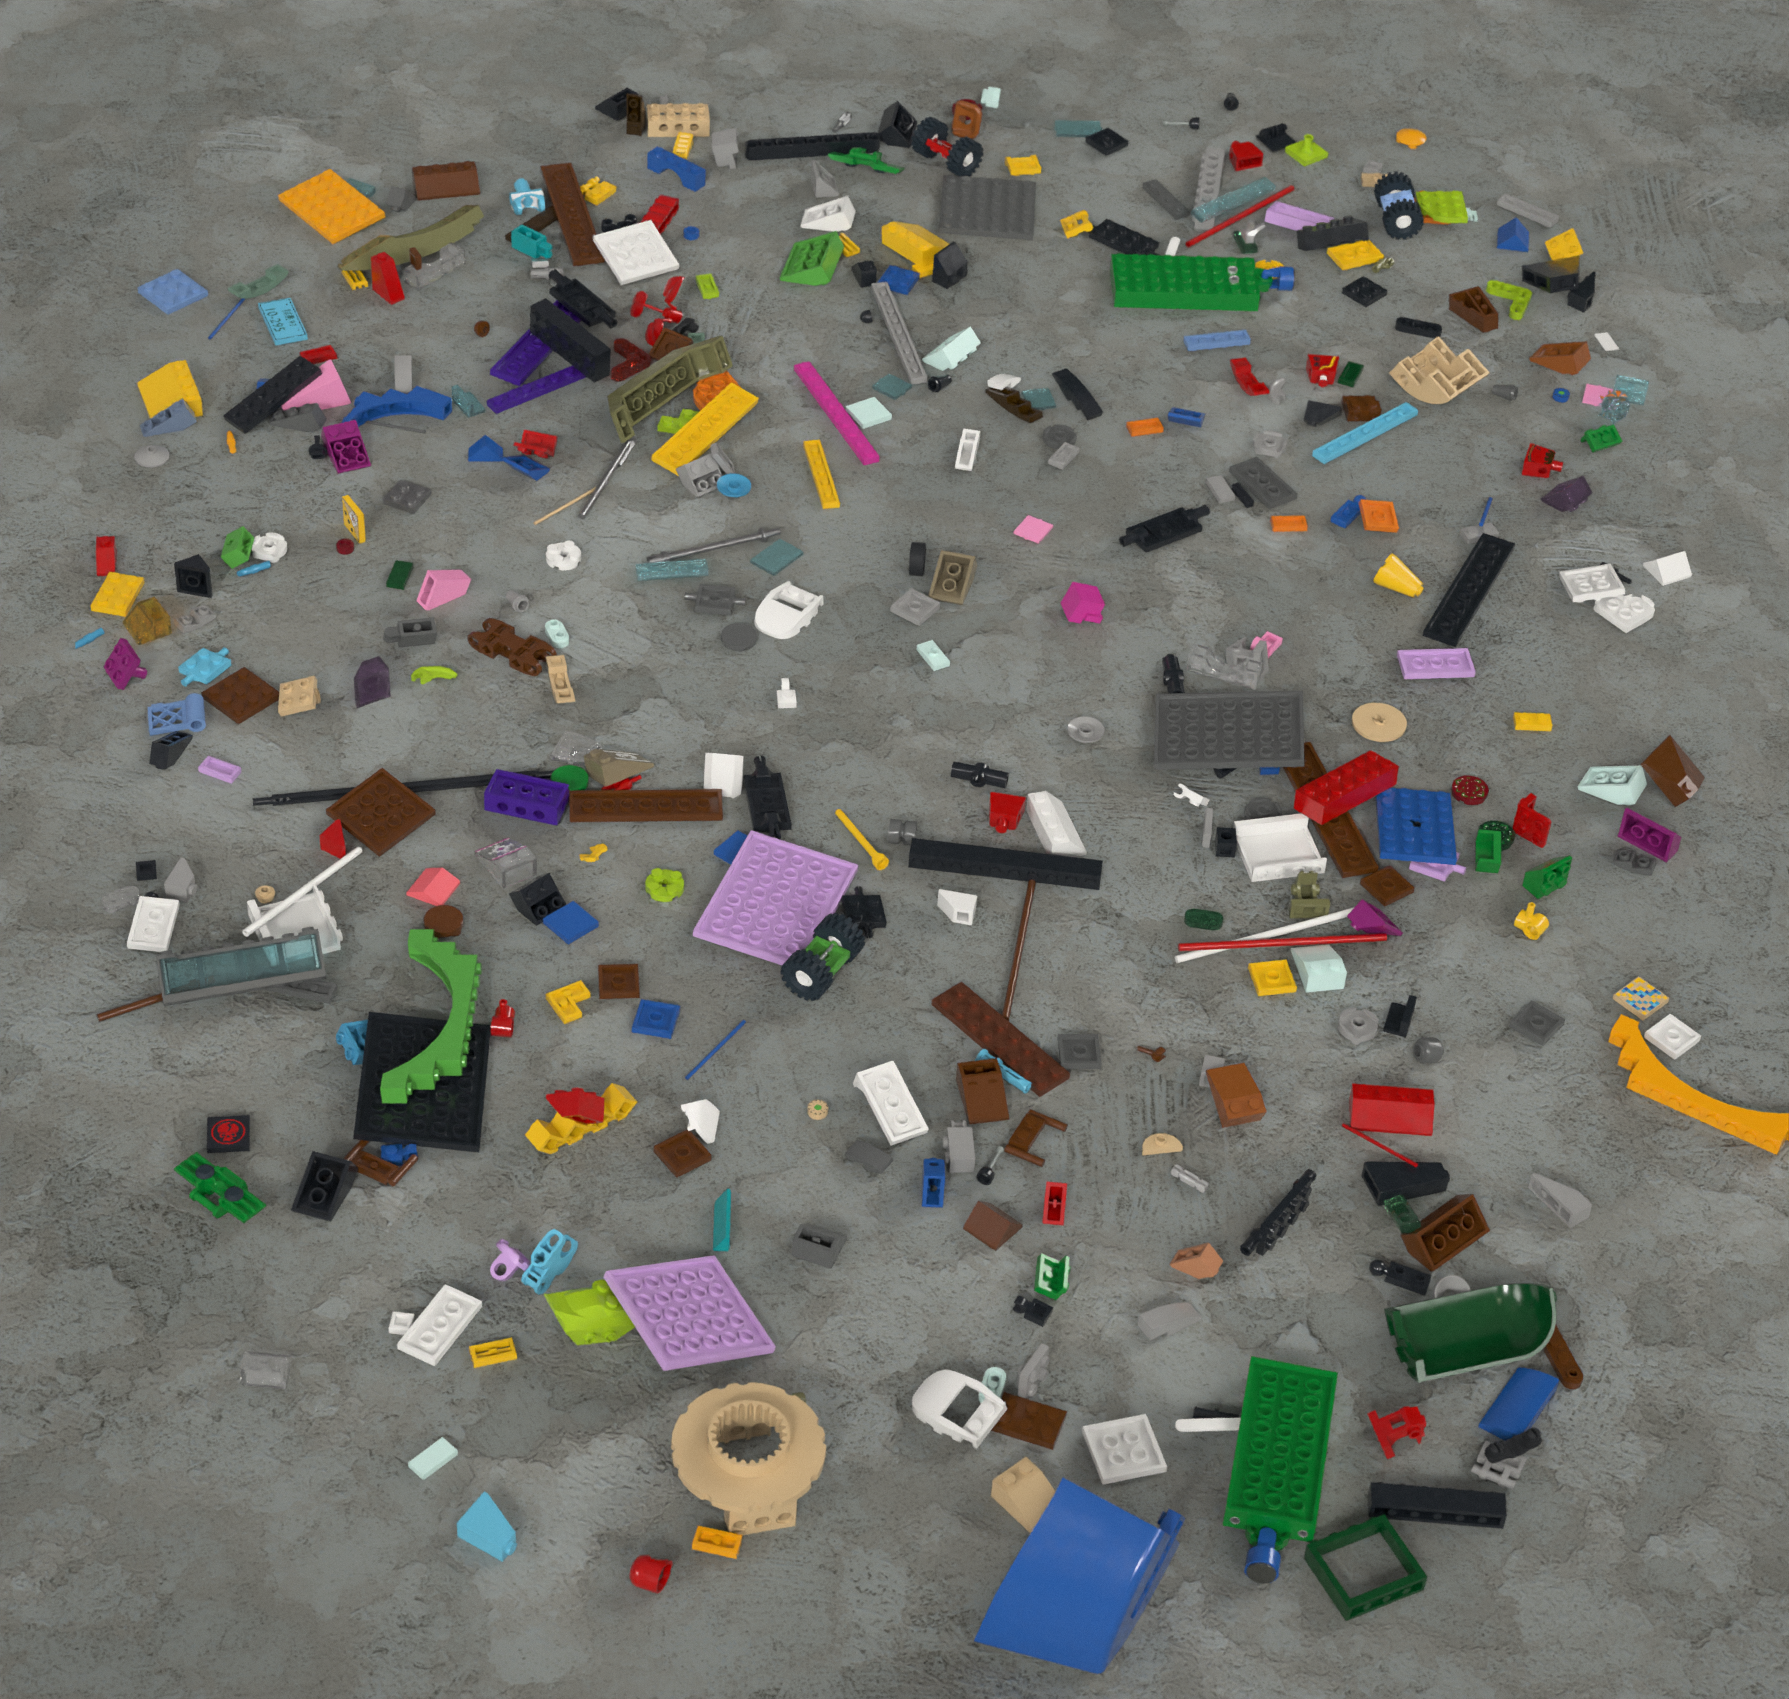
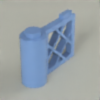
M192 693L182 701L166 704L157 703L147 707L150 736L184 729L199 732L206 727L204 698L200 694ZM176 708H181L177 713L172 712ZM155 712H162L158 717L153 715ZM167 715L172 716L168 721L164 720ZM177 719L182 721L180 724H173ZM158 723L163 724L159 728H154Z

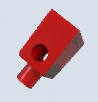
M1530 443L1521 475L1549 478L1551 470L1562 471L1563 462L1554 460L1555 451Z

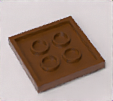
M245 667L201 692L205 701L238 725L279 700V691Z

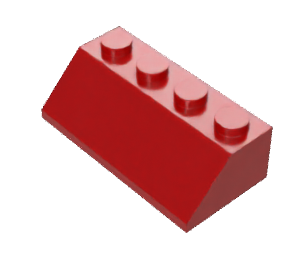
M1352 1083L1349 1097L1350 1127L1357 1131L1432 1136L1435 1106L1434 1090Z

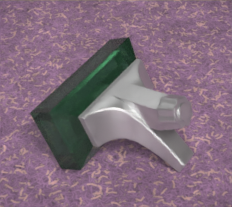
M1248 220L1245 229L1233 232V238L1242 254L1257 253L1258 247L1254 241V236L1266 227L1264 223L1255 226L1254 220Z

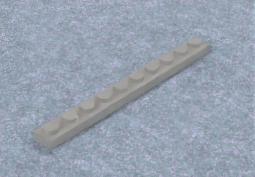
M871 283L872 292L910 383H927V375L888 283Z

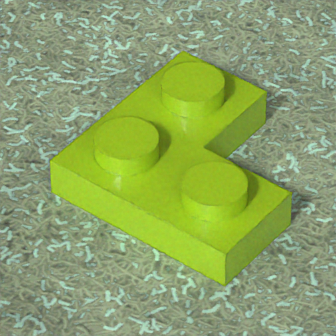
M682 409L679 418L662 416L657 425V431L676 434L699 412L691 409Z

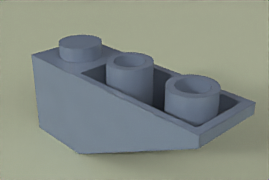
M182 398L165 410L160 411L154 417L144 421L140 428L143 436L147 437L182 431L197 422L194 411Z

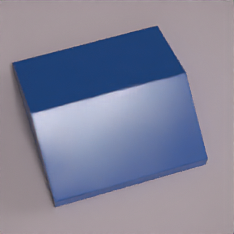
M1175 407L1168 413L1169 421L1196 427H1202L1205 413Z
M525 455L503 457V461L508 466L535 481L550 471L548 467Z

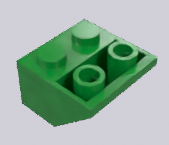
M1569 855L1552 858L1526 871L1522 886L1537 899L1563 888L1567 884L1572 857Z

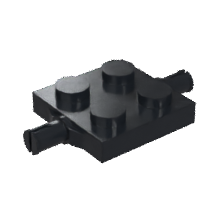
M857 886L854 889L856 895H842L841 903L845 918L848 919L850 917L853 924L856 922L859 925L857 928L864 930L865 937L868 939L869 936L870 939L873 937L872 929L886 928L887 921L881 896L864 895L862 887L859 886L858 888Z

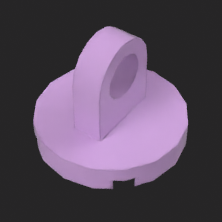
M500 1239L495 1244L502 1252L490 1268L491 1275L496 1280L506 1281L519 1268L526 1271L530 1266V1261L518 1249L509 1247V1242L505 1239ZM505 1264L506 1272L504 1275L499 1276L497 1269L500 1265Z

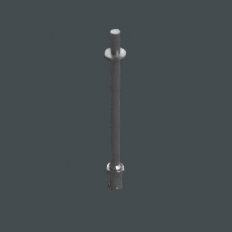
M761 527L758 533L673 553L662 551L661 554L647 556L646 560L649 568L661 564L668 565L674 559L760 539L764 543L767 537L780 535L781 532L780 528L765 531Z

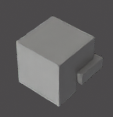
M736 128L712 133V149L717 167L729 165L730 169L736 168V153H739L737 146L739 137Z

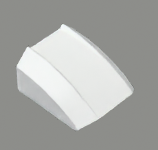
M706 753L704 789H721L723 797L735 798L741 795L744 756Z

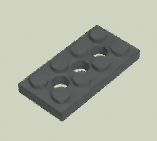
M1258 457L1232 465L1229 468V472L1269 509L1297 499L1298 493Z

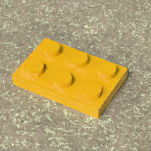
M1369 239L1368 241L1360 240L1356 241V243H1347L1327 248V254L1342 271L1376 263L1384 258V255Z
M109 572L91 604V611L126 617L144 585V578Z

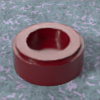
M350 539L339 540L336 543L337 552L343 555L351 554L354 551V542Z

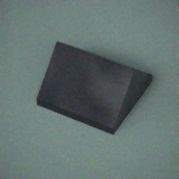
M199 554L175 562L177 592L206 598L213 597L210 568Z

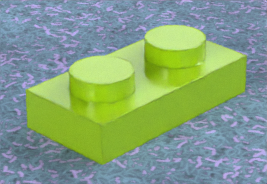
M712 274L696 275V283L702 298H718L719 291Z

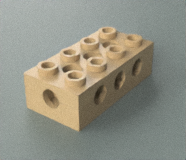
M647 104L648 137H677L679 132L693 134V137H709L710 118L708 104Z

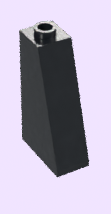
M1368 1161L1364 1162L1361 1176L1377 1206H1382L1446 1191L1450 1181L1449 1172L1444 1169L1441 1162H1415L1418 1166L1414 1167L1407 1162Z

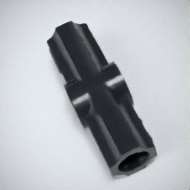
M1167 654V656L1162 658L1164 686H1167L1168 694L1185 693L1183 685L1184 673L1180 669L1178 657H1175L1174 654Z
M954 761L950 777L970 781L975 787H983L986 784L1006 788L1009 773L990 769L985 763L979 762L975 765H969Z

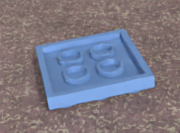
M179 269L138 287L140 295L167 315L208 296V291Z

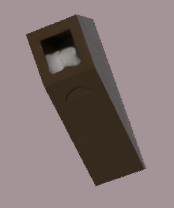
M627 93V134L642 136L646 127L642 95Z

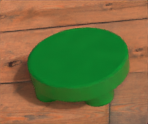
M565 765L553 771L551 781L569 784V791L586 790L588 787L589 776L579 766Z

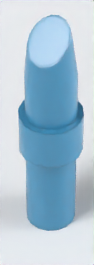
M270 561L250 565V567L237 571V575L245 576L271 568Z
M99 628L83 636V638L75 642V649L93 642L94 639L105 634L104 630Z

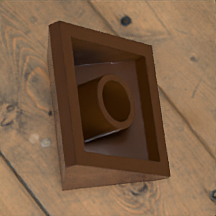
M978 1201L965 1222L963 1229L996 1251L1016 1234L1023 1225L993 1204Z

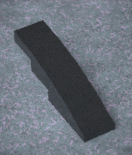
M1066 368L1052 374L1067 401L1071 400L1077 411L1082 410L1087 420L1102 416L1103 411L1094 397L1072 372Z

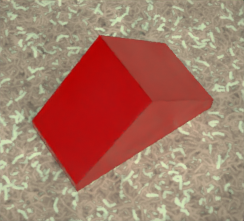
M338 819L319 836L320 849L341 859L346 855L341 820Z
M1046 1181L1042 1224L1064 1226L1067 1183Z

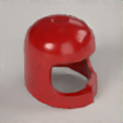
M640 1555L631 1565L630 1581L635 1587L658 1594L667 1584L673 1562L668 1559L657 1560L649 1555ZM663 1570L662 1578L659 1580V1576L661 1574V1571Z

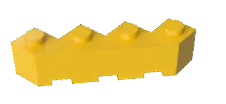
M611 1083L601 1096L605 1098L604 1123L587 1125L563 1118L557 1112L550 1123L537 1119L530 1126L525 1136L538 1151L553 1154L558 1151L559 1146L565 1143L571 1145L583 1139V1135L590 1131L595 1133L608 1127V1122L614 1119L620 1121L626 1118L637 1101L625 1087Z

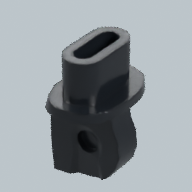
M314 435L315 444L309 447V454L312 459H323L327 453V448L320 444V435Z

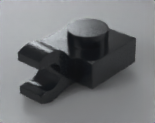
M1017 1296L1014 1301L1015 1306L1012 1309L1016 1313H1024L1025 1319L1041 1327L1045 1325L1053 1312L1052 1306L1035 1298L1030 1302L1022 1296Z

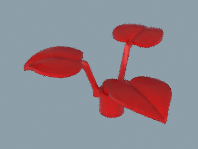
M676 276L667 281L663 296L666 297L664 301L670 307H666L664 310L645 304L647 300L646 292L639 291L635 294L630 308L632 317H639L643 308L647 307L663 313L665 318L654 319V322L648 325L645 339L649 345L653 346L663 330V322L678 324L681 321L682 312L676 310L677 307L673 306L671 302L675 299L685 277Z

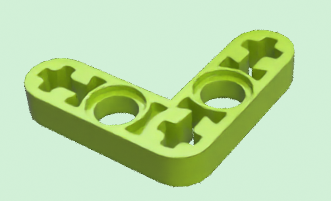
M1496 280L1487 282V293L1513 300L1509 310V317L1514 320L1522 319L1531 301L1532 291Z

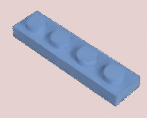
M1246 330L1184 336L1183 339L1188 351L1250 345L1251 341Z

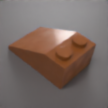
M1587 341L1543 344L1529 359L1531 362L1561 374L1576 375L1591 360Z
M1245 1063L1205 1071L1222 1128L1260 1121L1267 1112L1263 1098Z

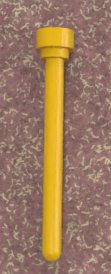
M837 809L835 811L836 816L872 857L874 867L877 870L885 869L889 864V859L884 854L878 853L841 809Z

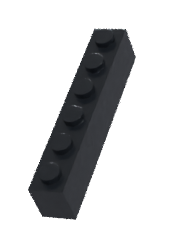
M1371 1482L1368 1491V1518L1385 1515L1387 1519L1503 1529L1507 1517L1506 1493Z

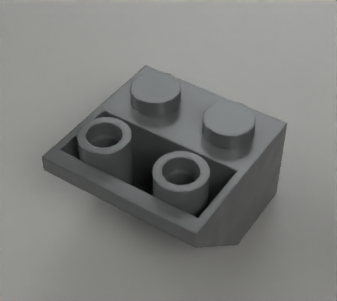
M809 1223L800 1224L792 1239V1256L832 1269L847 1240V1236Z

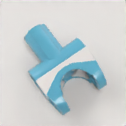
M518 179L514 183L516 192L509 193L510 204L515 214L522 215V210L525 208H535L540 212L544 211L545 201L542 189L531 190L525 179Z

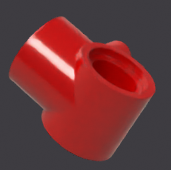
M506 999L499 1001V1006L492 1017L491 1036L512 1038L515 1010L507 1006Z

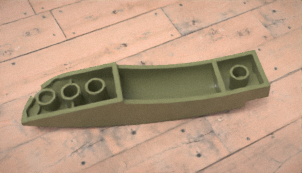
M464 205L442 220L420 230L398 236L379 235L341 260L342 264H338V268L341 271L370 270L371 257L382 252L392 257L395 265L410 262L409 250L413 247L420 253L421 258L473 232V226L480 223V219L484 215L479 205Z

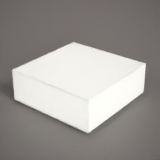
M393 1311L389 1333L404 1335L413 1325L415 1314Z

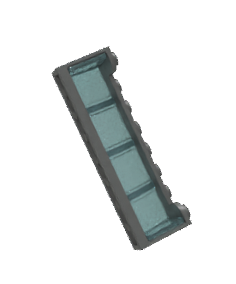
M314 927L302 928V932L294 936V933L283 934L282 938L278 939L270 936L262 938L260 942L246 940L242 941V945L234 946L233 943L221 945L222 948L204 947L201 948L200 952L194 953L193 950L182 951L181 955L172 953V950L160 952V955L156 956L164 1006L326 979L319 930L314 929Z

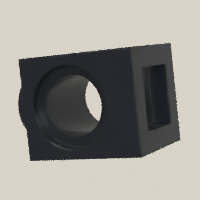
M1217 827L1215 835L1216 857L1235 858L1237 846L1236 828Z

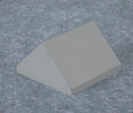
M813 160L811 182L815 197H835L840 195L835 177L817 161Z

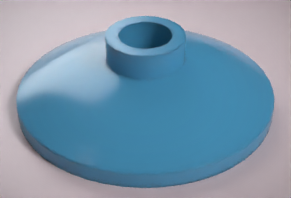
M726 474L718 479L717 489L729 497H742L750 492L751 482L740 474Z

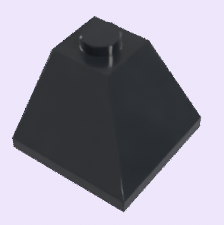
M1308 400L1304 422L1312 427L1323 425L1341 416L1342 409L1340 406Z

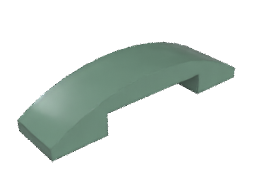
M277 264L266 269L265 276L247 285L239 282L229 287L228 291L239 298H254L276 287L289 274V271Z

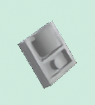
M1041 1343L1028 1363L1018 1368L1016 1386L1019 1397L1026 1399L1033 1397L1038 1389V1384L1046 1380L1048 1376V1370L1046 1369L1050 1361L1048 1356L1049 1346Z

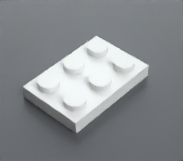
M140 896L127 940V948L156 952L167 951L180 906L179 900Z

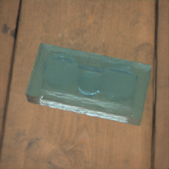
M352 178L346 181L368 199L376 193L374 186Z

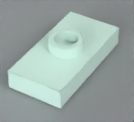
M933 640L917 645L916 650L933 671L950 666L949 659Z

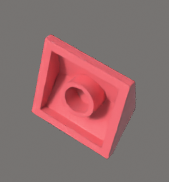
M443 867L426 868L407 891V896L435 906L444 905L459 886L460 880Z

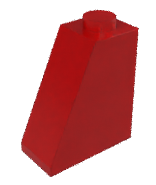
M385 252L372 256V290L391 305L404 300L405 296L394 259Z

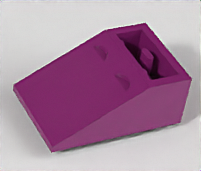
M356 420L322 428V442L327 448V454L338 474L371 467Z

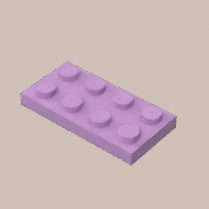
M1468 648L1398 650L1397 658L1404 679L1475 677V669Z

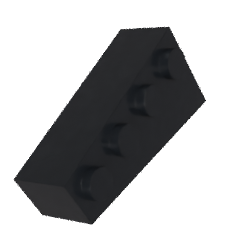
M1344 216L1341 220L1332 219L1329 223H1316V226H1303L1302 229L1297 230L1298 249L1304 251L1326 248V245L1339 246L1340 242L1356 243V239L1368 241L1367 222L1355 219L1352 216Z

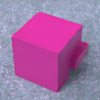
M1072 582L1060 603L1068 621L1081 624L1084 619L1085 621L1100 624L1103 619L1101 611L1105 603L1097 586Z

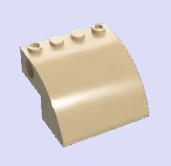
M1438 336L1429 342L1421 352L1411 358L1408 356L1400 361L1389 374L1406 392L1418 400L1431 404H1443L1488 376L1490 372L1469 349L1456 357Z

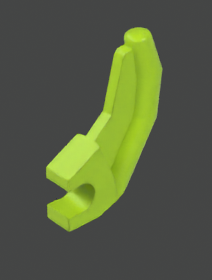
M423 666L412 673L411 681L415 682L417 678H420V684H425L437 677L455 679L457 673L443 666Z

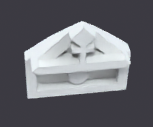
M707 1099L681 1105L682 1111L686 1112V1116L688 1115V1131L696 1129V1132L707 1144L714 1142L720 1111Z

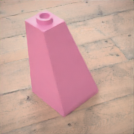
M331 359L318 367L323 374L282 405L283 410H288L291 407H301L307 403H318L321 410L351 404Z

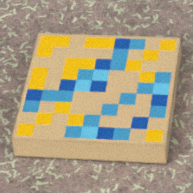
M1638 976L1616 992L1613 1000L1644 1021L1667 1004L1669 997Z

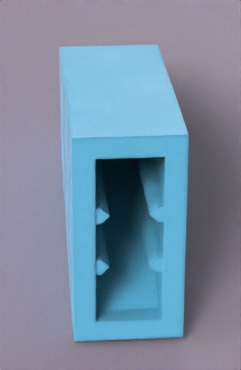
M486 1492L481 1494L457 1522V1536L502 1562L508 1555H512L517 1547L516 1532Z

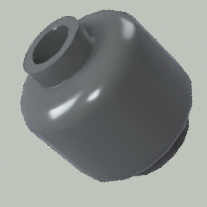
M1434 1037L1420 1038L1413 1046L1414 1057L1423 1064L1439 1062L1444 1053L1441 1042Z

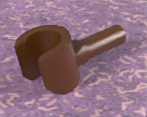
M1141 1046L1137 1048V1051L1151 1055L1155 1062H1159L1166 1057L1162 1055L1166 1052L1163 1047H1158L1156 1050Z

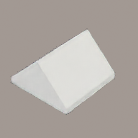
M1685 551L1643 563V566L1662 586L1692 576Z

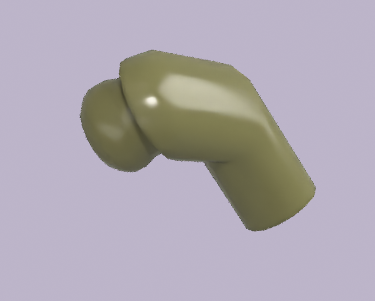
M1392 258L1380 259L1372 267V271L1378 273L1381 269H1389L1394 265V260Z

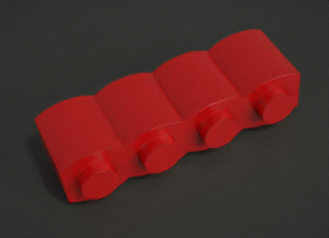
M661 194L655 199L654 204L649 207L647 214H644L640 223L651 220L661 235L672 221L673 216L677 214L679 199Z

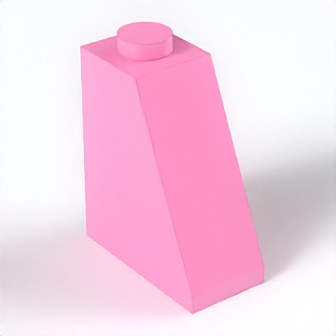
M428 570L416 601L425 610L436 608L465 595L471 578L462 570Z

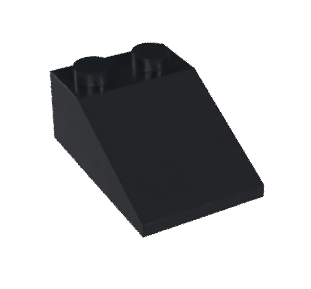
M312 1151L291 1211L331 1222L350 1191L358 1168L349 1160Z

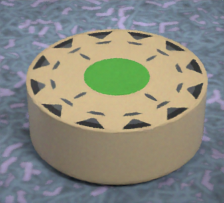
M813 1100L808 1104L807 1113L812 1119H824L828 1115V1105L822 1100Z

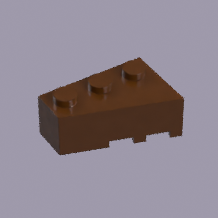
M1479 286L1449 294L1450 311L1483 333L1498 329V312Z

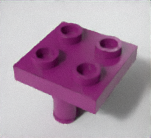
M120 638L103 666L117 689L124 690L131 677L145 679L147 676L146 668L139 667L141 660L127 639Z

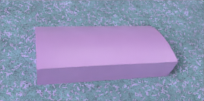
M1276 201L1267 209L1264 222L1297 231L1302 229L1303 226H1316V223L1320 222L1329 223L1330 220L1335 218Z

